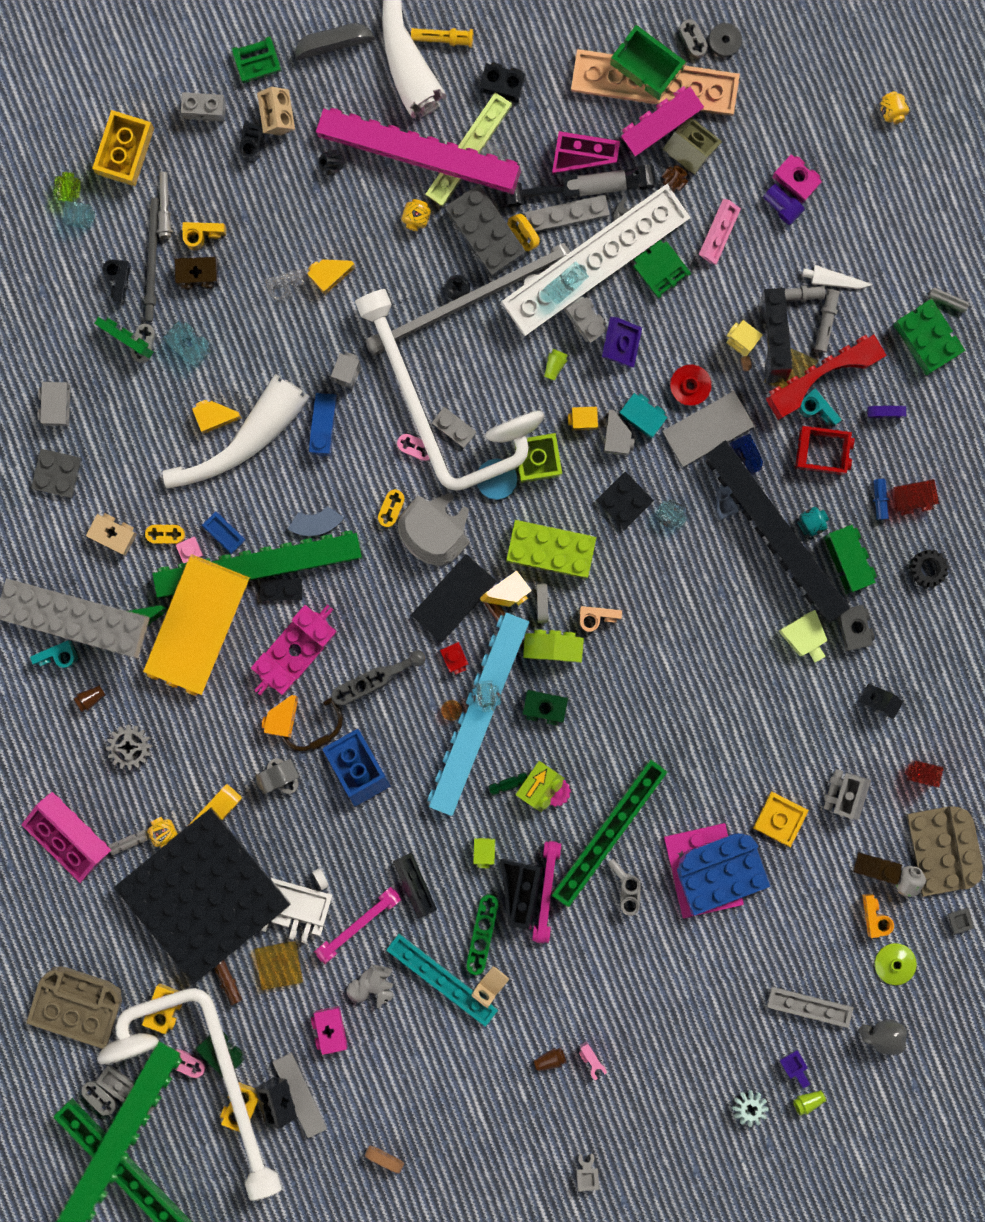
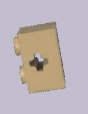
M106 513L103 516L97 514L86 536L126 556L137 536L133 532L134 527L124 522L122 525L114 522L116 518ZM115 529V532L117 533L116 537L111 536L108 533L109 530Z

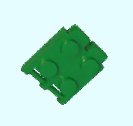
M661 240L647 248L650 254L643 251L633 258V261L636 263L634 269L658 299L669 288L677 286L676 283L682 278L691 275L689 269L667 241L663 243Z

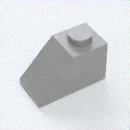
M609 409L603 453L628 456L629 451L634 450L635 439L631 438V431L616 412Z

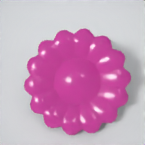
M565 780L560 790L555 792L551 798L550 805L557 807L567 803V799L570 798L571 789H569L570 785Z

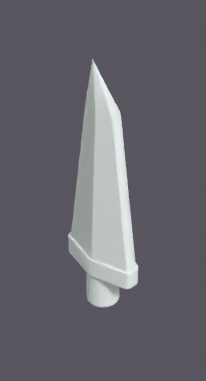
M814 265L813 270L803 269L802 277L812 279V285L862 289L873 285Z

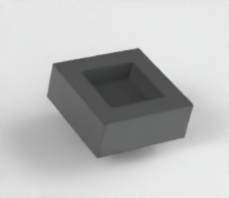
M969 908L947 913L953 934L975 928Z

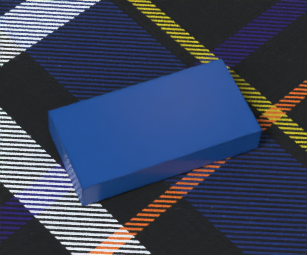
M217 511L202 524V527L231 555L246 541Z

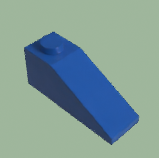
M316 393L309 453L311 455L331 456L336 394Z

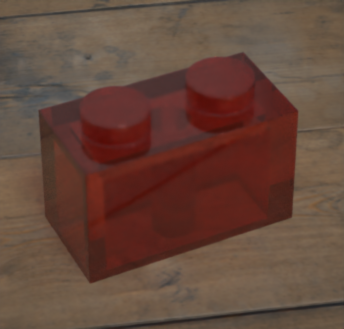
M934 479L890 489L895 513L901 512L902 516L913 514V510L921 508L922 512L933 510L934 506L939 504Z

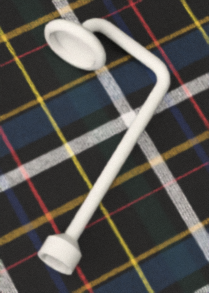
M386 289L369 293L355 301L360 316L374 322L435 474L443 486L455 491L464 490L523 464L529 449L525 435L534 431L542 422L544 413L540 410L507 421L486 432V439L492 442L503 443L514 440L516 452L513 456L461 478L451 477L386 320L392 305Z
M196 988L185 989L124 1010L116 1023L118 1039L109 1043L99 1053L97 1061L100 1064L118 1062L147 1052L157 1046L159 1040L153 1035H130L128 1027L132 1020L189 1001H196L201 1005L252 1170L245 1182L249 1200L262 1199L281 1191L282 1187L277 1172L263 1165L211 997L203 990Z

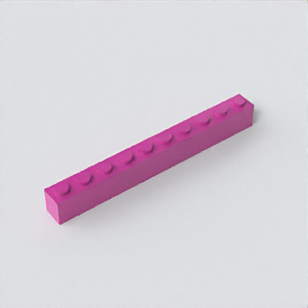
M323 108L316 129V133L320 138L510 194L515 192L521 169L517 165L518 163L513 160H498V157L488 153L486 156L481 155L472 148L464 150L451 142H447V144L440 143L437 138L427 136L426 139L420 137L414 131L402 132L400 128L393 125L385 127L373 119L365 121L361 120V117L356 114L350 113L348 116L335 108H330V110Z

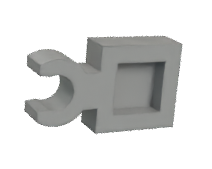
M579 1154L578 1162L582 1165V1169L576 1170L578 1191L599 1190L598 1168L592 1169L591 1166L594 1163V1155L590 1154V1161L586 1163L582 1159V1154Z

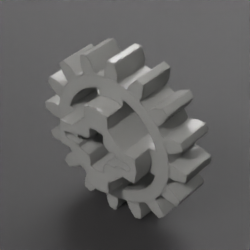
M126 725V730L120 726L118 727L119 733L113 731L111 734L114 738L107 739L111 746L106 747V750H111L112 752L108 755V758H115L113 761L114 765L121 763L120 769H124L126 765L128 770H132L133 765L140 768V761L146 763L145 756H151V753L147 751L148 748L153 747V745L147 744V741L151 738L143 736L146 732L145 730L138 732L139 726H135L133 730H131L130 725ZM133 734L137 735L141 739L142 743H138L134 739ZM124 735V740L120 744H116L118 739ZM129 741L130 745L138 746V748L131 749L130 753L127 749H121V747L128 745ZM139 750H142L141 755L136 760H134L135 754ZM117 752H121L125 756V760L121 759Z

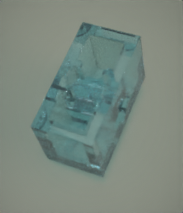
M178 321L162 340L196 369L211 353V349L208 347L210 343L203 336L199 338L193 334L195 330L187 322L182 324ZM186 340L189 342L191 341L193 345L189 347L186 346L184 342Z

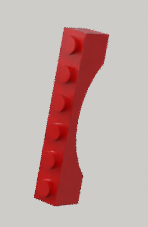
M867 335L862 336L856 340L857 345L852 348L850 345H847L838 351L840 355L835 358L830 355L821 361L823 365L816 368L813 365L804 371L805 375L798 378L796 375L786 381L788 386L783 389L778 386L769 392L771 396L766 398V401L777 420L800 408L810 386L823 374L840 368L865 369L887 356L876 336L872 335L869 338Z

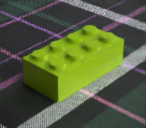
M515 520L506 562L587 579L597 537Z

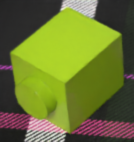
M474 838L473 864H478V868H490V864L494 865L495 838Z

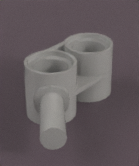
M611 859L607 865L620 878L619 881L621 883L620 908L628 916L635 915L640 908V881L636 876L629 873L626 874L617 862ZM629 879L636 881V887L633 890L625 888V883ZM628 900L635 902V908L632 911L624 909V903Z

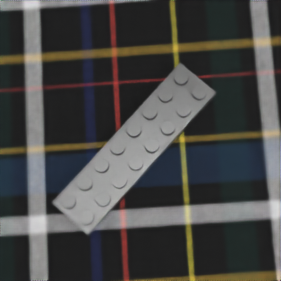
M7 578L0 598V620L134 658L139 657L150 618Z

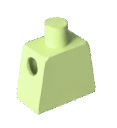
M815 610L779 630V633L799 656L809 652L814 662L825 657L820 645L827 642V638Z

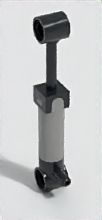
M648 164L637 166L633 169L577 176V174L564 175L562 177V184L522 189V183L517 182L514 194L502 191L504 207L512 208L524 205L525 197L564 192L565 200H572L586 195L631 189L647 190L655 188L657 183L654 165Z

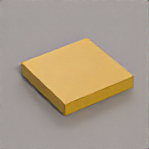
M771 791L753 829L791 848L809 810Z

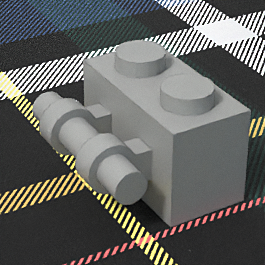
M835 769L834 776H831L829 781L831 785L828 794L825 795L824 800L826 802L823 809L831 811L833 804H836L835 814L859 820L871 780L852 773H846L844 780H842L843 771ZM839 786H842V787H841V790H840V793H839V796H838V798H837V797H836V794H837L838 788H839Z

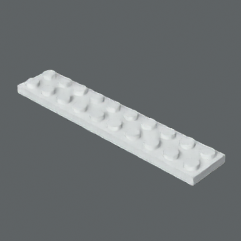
M666 184L502 300L501 303L523 335L526 336L687 221L690 216L668 184Z

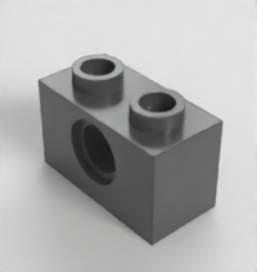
M863 605L850 607V609L837 617L845 651L873 645L872 641L875 640L872 628L869 629L867 621L870 620L867 608L864 609ZM854 622H858L861 625L859 633L852 631L851 626Z

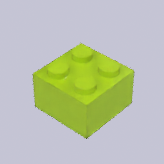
M556 433L526 438L529 447L528 454L523 464L518 466L521 483L562 477Z

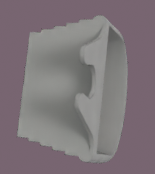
M451 493L431 501H426L417 495L398 519V533L404 546L412 555L427 564L443 566L451 563L470 543L464 535V527L469 509L467 507L461 508L456 516H450L446 513V505L453 500Z

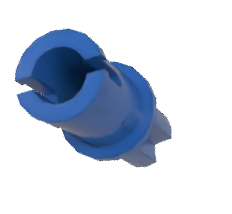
M875 479L873 481L875 495L873 502H875L876 520L889 519L888 501L890 498H887L886 480Z

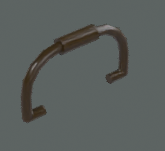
M332 697L323 701L325 706L332 703L336 711L338 721L335 730L331 734H326L304 747L296 746L287 737L281 736L288 747L302 752L315 750L331 742V739L338 735L342 728L343 716L340 707L333 701Z

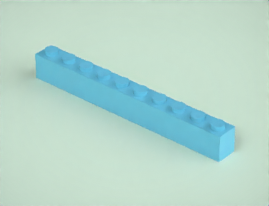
M507 612L505 616L500 615L496 625L500 628L497 635L493 634L489 646L492 647L489 655L485 654L481 663L484 666L482 674L477 673L473 685L478 687L475 690L476 692H474L477 697L476 701L473 702V695L470 692L466 704L469 705L466 713L462 712L458 724H461L459 732L454 731L450 743L454 744L451 752H446L443 762L446 763L443 771L439 770L435 782H438L436 790L431 789L427 801L431 802L430 808L453 816L498 700L495 694L499 692L501 695L529 621Z

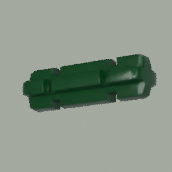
M521 773L517 777L513 776L499 781L498 784L493 783L489 785L490 794L494 796L499 794L500 791L505 792L518 787L519 784L522 785L527 779V774Z

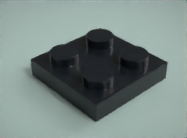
M625 471L596 502L625 530L654 500Z

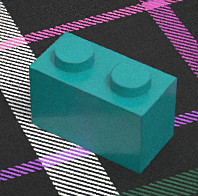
M634 393L619 412V416L652 440L668 417L665 416L666 412L659 406L654 408L650 405L647 397L641 393L639 395Z

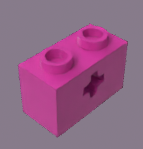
M340 1006L315 1011L314 1017H311L313 1030L317 1029L318 1037L315 1038L317 1050H321L322 1055L347 1050L348 1045ZM328 1025L330 1029H334L330 1036L327 1032H324Z

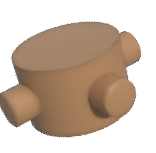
M748 356L741 358V366L745 371L752 369L751 360Z

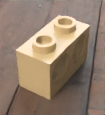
M269 87L258 92L263 133L281 136L295 130L289 89Z

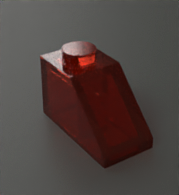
M912 760L911 764L907 765L905 775L908 776V781L939 788L944 767Z

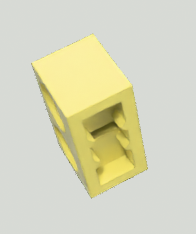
M742 320L740 324L736 322L726 335L729 337L726 343L741 355L747 356L763 334Z

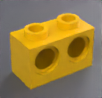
M159 983L156 986L152 1000L163 997L165 994L170 995L179 992V990ZM182 1004L146 1015L142 1026L166 1034L169 1029L173 1030L177 1018H174L176 1009L180 1011ZM157 1014L165 1016V1024L157 1023Z
M238 1082L241 1092L249 1096V1101L244 1103L251 1120L258 1103L255 1088ZM230 1101L229 1106H224L220 1118L223 1119L221 1125L240 1132L237 1122L233 1121L230 1117L231 1113L234 1112Z

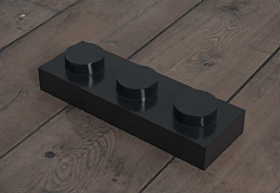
M412 852L394 860V866L417 918L419 919L437 910Z

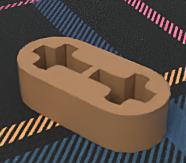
M369 1145L365 1153L366 1158L395 1173H400L405 1164L400 1159Z

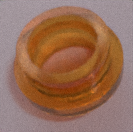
M448 700L442 705L441 713L445 719L454 721L461 716L462 707L457 701Z

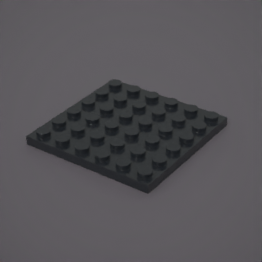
M212 807L113 887L193 985L291 905L290 901Z

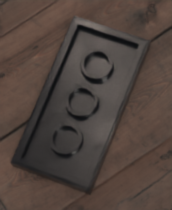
M465 554L411 616L442 643L480 601V597L489 591L497 581L471 557Z

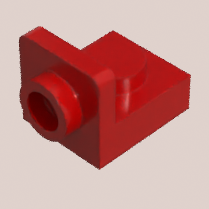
M459 642L440 650L450 673L454 672L457 675L467 670L465 666L469 664Z

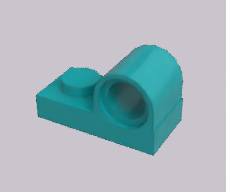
M816 388L803 399L800 408H798L800 414L807 418L820 412L822 414L820 417L827 426L831 425L834 427L842 420ZM805 402H812L814 411H807L804 406Z
M67 640L30 656L32 664H39L42 667L51 663L53 658L59 667H73L77 662V654L72 641ZM65 652L69 653L71 657L67 664H64L61 660V656Z

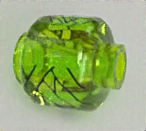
M62 172V176L58 175L54 178L53 195L58 197V201L74 202V199L79 198L81 180L74 177L75 173Z

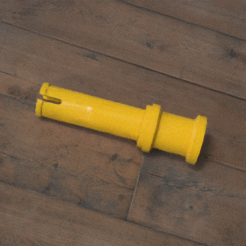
M411 28V38L413 41L449 43L452 47H455V45H468L469 48H472L473 29L464 31L452 28L450 31Z

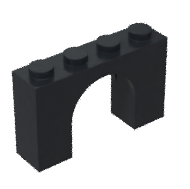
M785 288L764 289L759 302L760 324H766L768 348L767 358L764 363L766 384L782 383L788 380L793 369Z

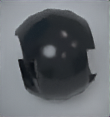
M453 275L446 280L444 290L450 299L456 300L470 292V283L462 275ZM456 283L457 285H462V286H461V291H460V292H458V290H454V291H453V289H454V285H453V284Z

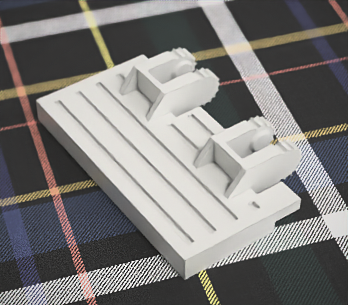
M271 878L291 903L287 909L272 920V923L289 927L291 918L294 919L289 939L292 940L296 937L299 922L306 924L301 938L302 943L307 942L312 924L314 925L312 934L321 936L332 895ZM268 924L261 931L266 932Z

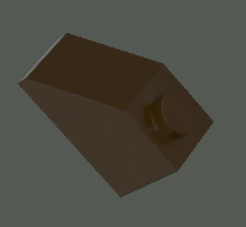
M858 852L853 872L897 885L903 864Z

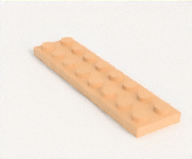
M577 49L571 92L658 105L666 98L668 101L675 98L673 93L684 86L686 89L691 87L703 104L704 108L700 111L729 116L734 115L740 76L738 73L685 66L659 101L645 91L644 84L642 87L638 86L610 65L613 54Z

